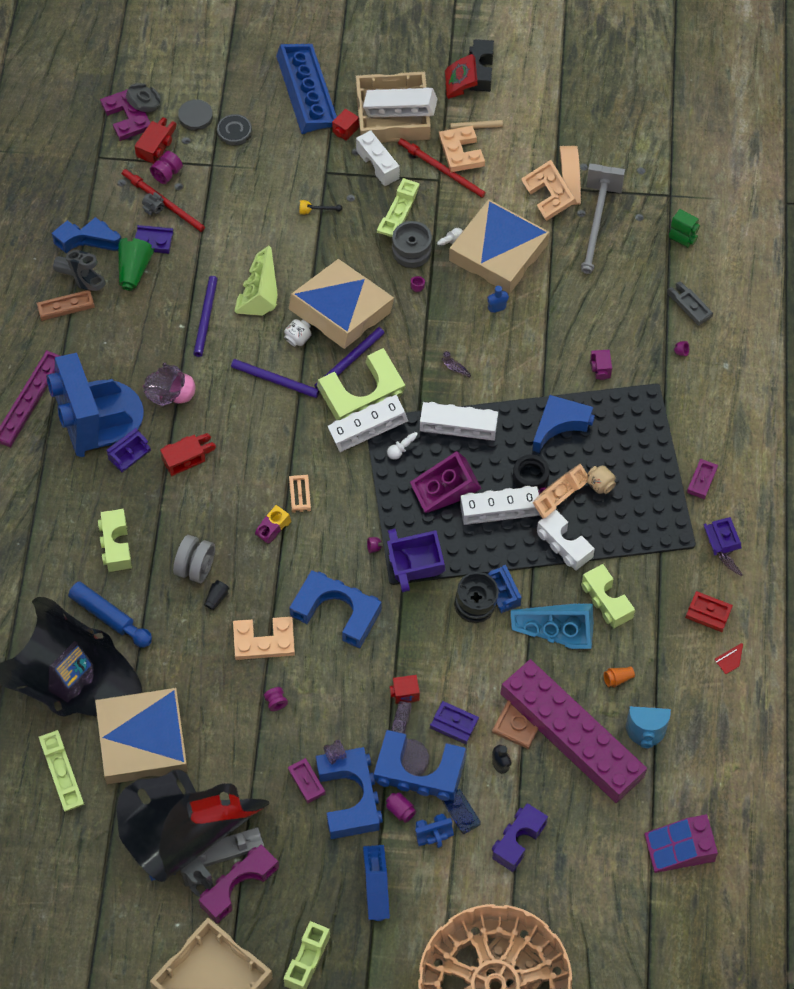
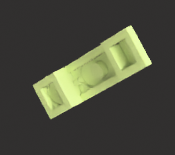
M402 179L397 189L396 197L386 217H383L377 233L389 237L393 236L395 228L405 222L420 183Z
M56 730L39 736L64 812L84 805L59 731Z

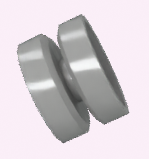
M186 535L175 557L174 575L183 578L189 575L190 580L200 584L203 583L213 563L215 544L206 540L200 543L199 538Z

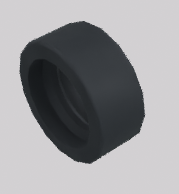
M537 455L522 456L514 465L513 481L518 488L537 486L539 491L540 488L546 487L549 481V466L542 457ZM535 466L542 471V477L537 481H527L520 476V471L523 467Z

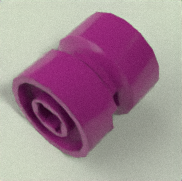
M166 151L149 169L151 175L158 182L167 184L172 179V175H176L182 169L183 163L176 154Z

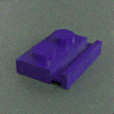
M138 225L135 238L150 243L152 245L151 248H154L156 253L169 254L174 232L173 228Z
M731 517L713 521L709 525L703 524L714 555H717L718 552L726 553L742 549Z
M442 701L430 724V729L467 744L479 721V717Z

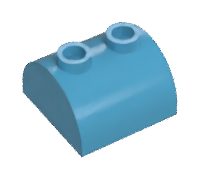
M630 706L626 721V731L630 739L642 748L647 749L658 744L666 734L671 709Z

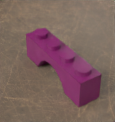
M262 844L257 848H252L242 862H236L226 876L222 875L219 877L214 887L206 889L200 895V907L218 924L233 910L230 896L234 887L247 879L266 881L279 869L278 861Z

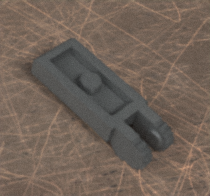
M682 282L675 284L681 294L674 290L673 287L667 289L671 299L698 326L712 318L713 312Z

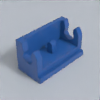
M503 565L498 569L490 571L488 575L495 580L499 589L496 604L500 612L503 613L521 606L522 597L507 566Z

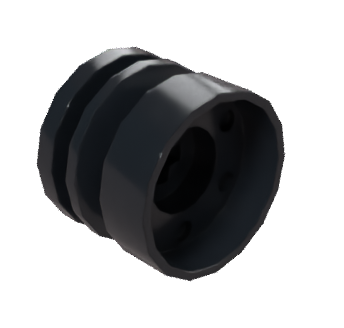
M473 572L462 577L458 584L454 602L455 610L462 619L471 623H480L491 617L499 593L495 580L482 572Z

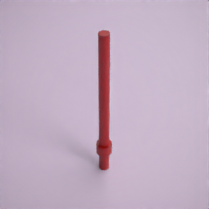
M400 138L398 144L407 149L411 155L418 156L481 198L485 196V191L456 172H450L448 167L421 151L420 147L414 143L411 144L403 138Z
M127 169L122 171V175L129 179L135 187H140L146 193L152 195L155 192L158 193L143 182V179L138 175L132 174ZM161 195L162 199H164V206L200 232L204 230L205 226Z

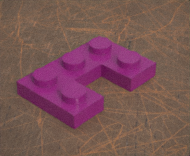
M127 90L100 99L107 116L123 110L127 117L126 120L113 124V129L120 141L144 133L150 124L145 112L137 110L129 104L126 98Z

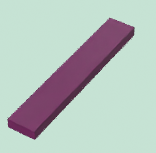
M46 350L0 425V444L11 448L48 387L46 376L54 373L55 357L60 355Z

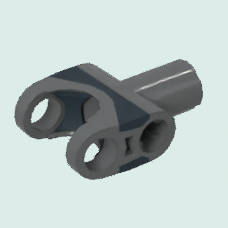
M73 250L66 255V258L58 256L54 260L53 269L56 272L73 276L77 286L81 289L97 291L106 284L104 277L92 269L98 264L93 254Z

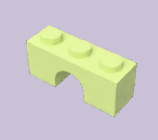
M124 509L101 512V520H98L99 531H103V536L100 537L101 548H105V553L102 554L103 565H107L109 572L132 569L128 543L114 542L117 537L128 535Z
M602 564L583 574L581 586L585 593H589L592 597L594 606L601 610L607 624L610 623L614 629L633 619L635 609L625 594L618 598H611L606 595L605 591L612 588L614 579Z
M309 922L301 939L302 943L295 960L292 959L284 976L285 987L290 989H307L330 939V929L314 922Z

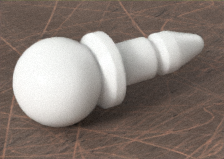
M454 228L447 233V236L441 238L437 245L453 244L463 230L461 228Z
M417 432L408 435L401 443L397 441L396 445H391L387 450L388 457L393 460L399 459L402 452H406L404 448L415 440Z

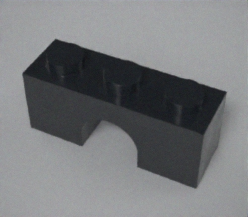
M473 39V46L469 47V55L473 54L476 59L478 85L470 87V91L491 92L492 67L482 65H492L494 40Z

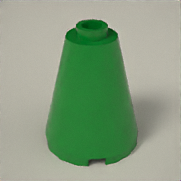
M122 238L118 243L119 285L124 290L132 291V289L137 288L155 249L151 248L152 245L146 241L133 238V241H127L128 238Z

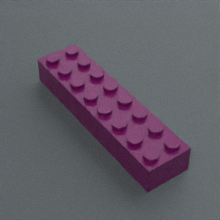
M531 659L502 683L500 694L507 701H510L534 726L536 725L538 730L616 804L645 777L647 767Z

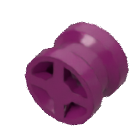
M281 687L272 688L264 694L265 700L269 703L268 708L270 711H278L288 704L287 698L283 697L284 692Z

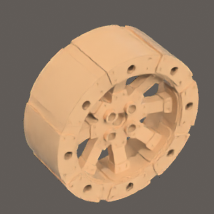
M495 904L476 906L450 918L448 923L443 927L441 926L428 942L419 967V989H442L441 984H443L445 974L449 976L454 975L465 980L470 986L464 989H490L489 986L492 982H499L502 985L501 989H522L527 987V984L537 981H549L550 989H572L570 961L558 936L553 934L549 926L537 916L509 905L495 906ZM478 928L479 934L473 935L471 930ZM521 931H527L528 936L522 938L520 936ZM502 937L510 940L504 956H501L499 960H495L494 956L491 955L488 947V939ZM472 944L479 958V966H467L458 962L455 956L462 948ZM525 948L535 953L541 962L533 968L515 970L516 961L521 951L523 952ZM441 960L443 964L436 967L434 962ZM555 967L561 969V973L559 975L553 973V969ZM488 971H493V972H494L493 974H490L489 976H487V972H488ZM512 980L514 986L508 987L506 985L507 981Z

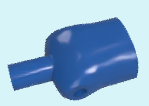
M496 286L495 293L487 297L488 310L490 312H499L506 308L509 296L506 291H502L501 286Z

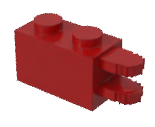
M164 117L158 123L152 121L134 146L136 157L154 164L163 155L165 148L170 146L172 142L171 135L175 131L177 123L171 121L168 127H165L167 119Z
M205 433L197 437L195 434L190 437L187 436L174 444H168L160 449L161 459L171 476L205 462V454L214 451L216 448L213 442L205 444L211 439L210 434Z

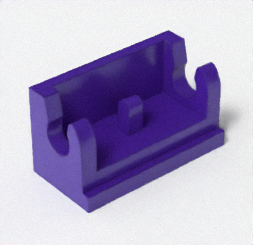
M135 428L108 448L107 455L108 459L123 472L150 452L151 448L147 444V439Z

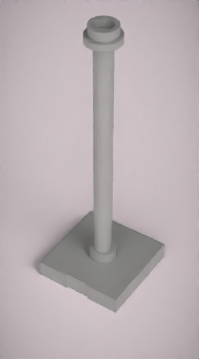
M589 164L587 188L598 189L599 195L586 259L581 264V271L583 273L590 274L594 270L592 260L606 192L622 193L625 169Z

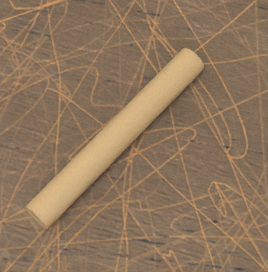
M503 120L450 123V128L456 129L473 126L474 129L503 127Z

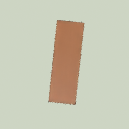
M90 290L37 303L41 321L95 308Z

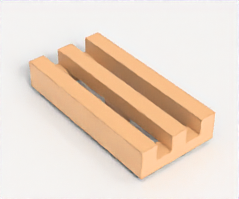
M308 475L289 476L292 513H295L297 510H300V512H303V510L311 511ZM294 480H297L299 505H295ZM301 480H305L306 505H303Z

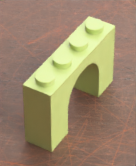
M384 348L368 355L366 359V364L377 383V388L370 395L358 397L348 393L335 372L318 379L317 387L336 420L344 419L354 412L366 409L369 405L383 401L387 397L394 395L400 397L403 394L405 384Z

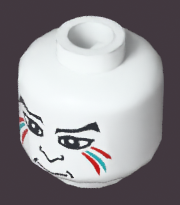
M295 319L284 330L286 335L284 338L294 347L296 345L302 346L311 337L309 329L311 326L303 319L301 321Z

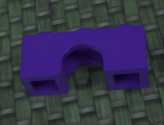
M528 803L524 808H519L514 818L516 820L514 823L507 825L503 832L504 837L502 840H497L492 847V859L514 872L525 856V848L520 846L516 839L521 835H528L536 840L548 821L547 815Z

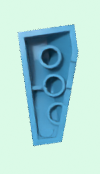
M565 604L511 610L512 630L533 637H541L552 643H560L571 649H591L594 625L593 604Z

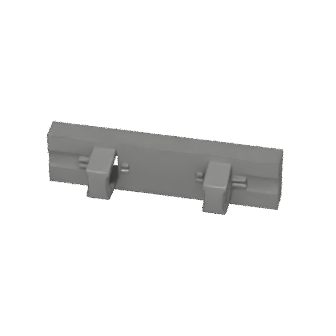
M257 827L221 839L197 858L205 867L246 855L252 848H257L261 844L264 846Z

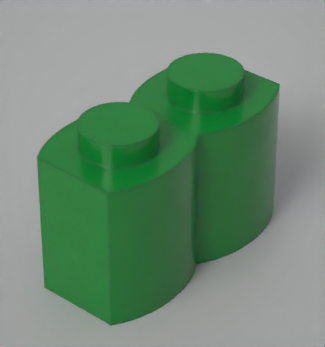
M679 209L672 219L669 238L687 248L691 244L694 245L698 238L696 233L700 228L698 224L699 218Z

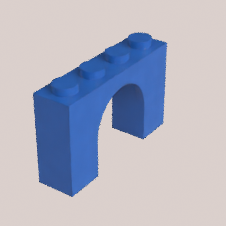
M311 570L289 608L290 617L308 624L321 603L330 599L342 600L353 610L348 623L342 631V641L361 648L382 611V602L375 596L365 595L359 589L350 588L339 580H332L322 572Z
M386 730L374 771L375 782L383 787H388L389 785L397 787L401 791H416L422 796H437V798L444 801L449 799L455 800L466 759V748L446 743L441 763L436 771L427 776H414L408 773L402 766V759L407 745L406 734Z
M364 747L316 756L320 782L342 778L351 779L360 785L364 793L360 802L354 807L327 813L330 838L336 839L379 831V823H383L381 810L377 811L376 804L379 803L377 791L373 792L372 785H375L373 772L369 773L368 766H371L370 755L365 754Z

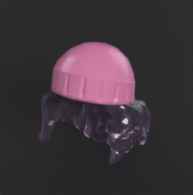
M163 363L162 368H158V371L145 378V384L143 385L145 390L143 392L147 399L160 406H165L172 402L177 404L186 403L195 394L196 386L193 378L184 374L177 366Z

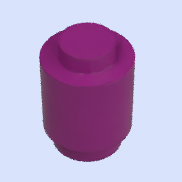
M400 792L397 794L392 793L387 798L386 808L398 820H403L407 823L416 814L414 805Z

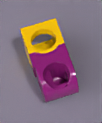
M275 505L257 527L255 535L267 544L271 543L277 534L292 522L290 515Z

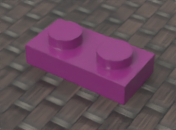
M700 459L687 493L705 499L718 465Z
M306 758L288 767L290 775L307 804L325 795L324 788Z

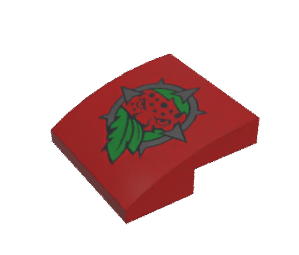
M473 54L457 60L445 69L448 99L463 95L464 89L478 85L476 59Z

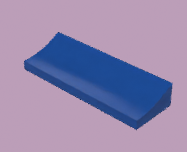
M280 44L276 57L301 134L333 127L332 121L337 116L313 44Z

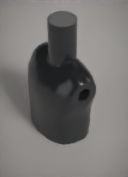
M497 745L492 752V764L497 772L501 774L508 772L512 762L507 753V747Z

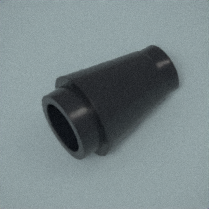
M219 580L212 583L204 606L214 611L229 594V587Z

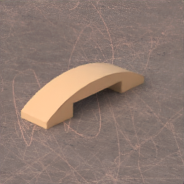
M560 146L562 178L577 201L573 205H581L578 147Z
M581 464L575 466L553 482L533 501L534 506L543 519L557 509L556 506L574 491L579 490L587 483L589 476Z

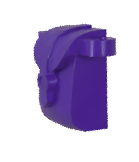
M396 529L388 530L390 541H387L390 553L389 559L395 578L400 582L402 592L410 591L408 583L410 580L437 576L445 571V563L436 530L399 539Z

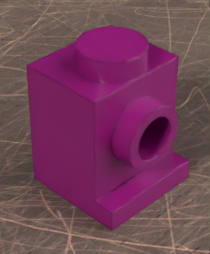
M610 349L592 350L590 364L592 372H595L596 379L605 380L611 378L612 363Z

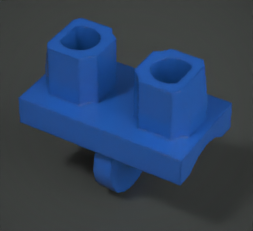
M440 814L434 817V823L427 824L426 820L417 821L415 833L418 846L436 843L437 848H441V841L454 836L451 818L447 819L444 814Z

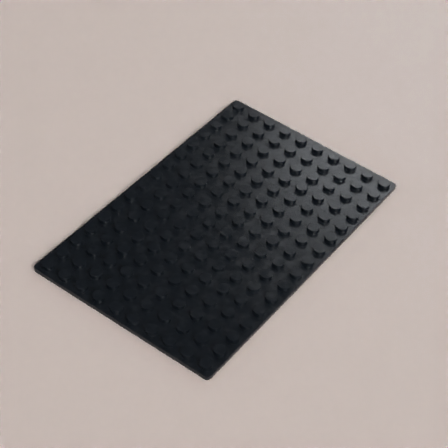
M656 383L553 395L593 407L592 414L595 415L593 425H589L587 432L566 431L553 436L543 445L540 453L532 451L533 441L549 396L458 406L497 411L498 421L495 441L420 431L422 411L406 412L408 422L368 439L389 583L391 585L400 584L395 578L389 559L390 553L387 541H390L388 530L396 529L398 539L437 531L445 563V571L437 576L414 579L408 583L463 577L473 572L487 574L503 565H506L508 570L512 571L566 564L563 557L559 553H555L551 549L550 544L538 536V522L543 519L541 515L464 525L460 501L429 513L424 512L410 482L456 451L467 459L481 486V489L474 494L484 493L488 490L518 489L513 481V469L516 461L525 455H537L547 462L549 466V481L546 488L579 464L582 465L587 474L594 466H606L616 477V485L609 493L598 494L587 482L583 487L574 491L556 506V510L568 521L567 532L562 537L573 541L582 535L595 548L593 558L589 561L693 549L696 545L660 385ZM417 432L415 440L404 448L406 452H402L399 459L393 460L388 457L387 450L391 445H396L397 441L401 443L408 435ZM526 466L521 469L520 476L527 481H537L541 479L542 471L535 466Z

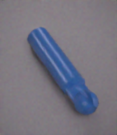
M79 581L70 589L68 594L70 599L120 635L127 633L132 637L133 643L137 647L143 648L150 645L152 636L147 629L135 627L131 617Z

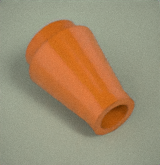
M631 666L608 668L604 672L603 677L608 687L612 686L615 688L634 678L635 672Z

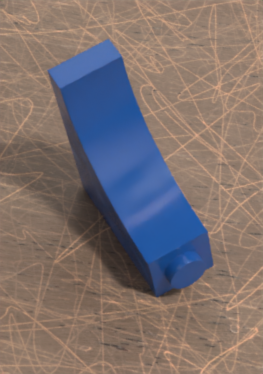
M549 395L533 441L532 451L540 453L543 445L559 433L566 431L587 432L589 425L592 426L595 415L592 414L593 407Z
M384 845L363 846L368 919L382 921L390 918Z

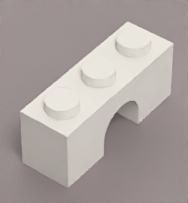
M371 130L356 138V151L365 163L371 160L375 168V175L384 186L399 179L400 166Z
M555 509L546 518L538 522L537 534L542 540H546L550 544L551 549L555 553H559L563 557L567 566L572 567L576 571L593 558L595 548L582 535L573 541L564 539L562 535L567 532L568 521Z

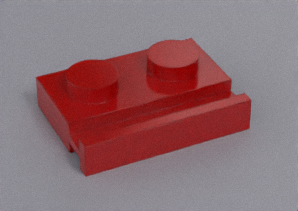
M696 591L685 618L723 632L733 605Z

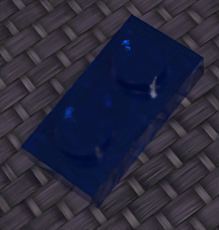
M460 789L456 792L455 800H442L462 834L481 825V821Z

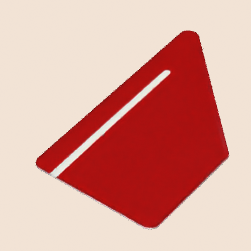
M743 643L715 658L716 663L725 674L740 666Z

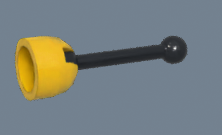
M300 200L299 213L305 215L310 213L312 209L336 210L340 212L342 211V206H312L309 201Z

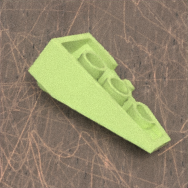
M267 246L255 256L249 270L252 274L244 282L245 290L243 294L238 295L234 312L237 314L263 316L267 312L273 311L277 305L278 293L272 248L270 246Z

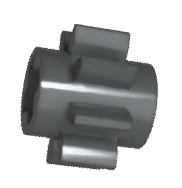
M156 192L153 195L148 193L142 200L144 205L142 208L149 215H152L153 212L159 214L164 208V199Z

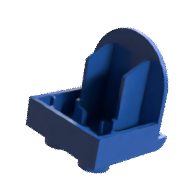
M77 353L55 357L54 373L46 376L50 395L56 397L60 423L63 428H67L78 457H85V451L115 444L133 429L140 428L143 421V405L139 396L130 387L113 379L88 382Z

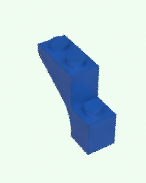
M96 217L82 229L67 220L52 232L54 244L65 253L82 245L118 251V243L121 239L118 232H113L104 221H100Z

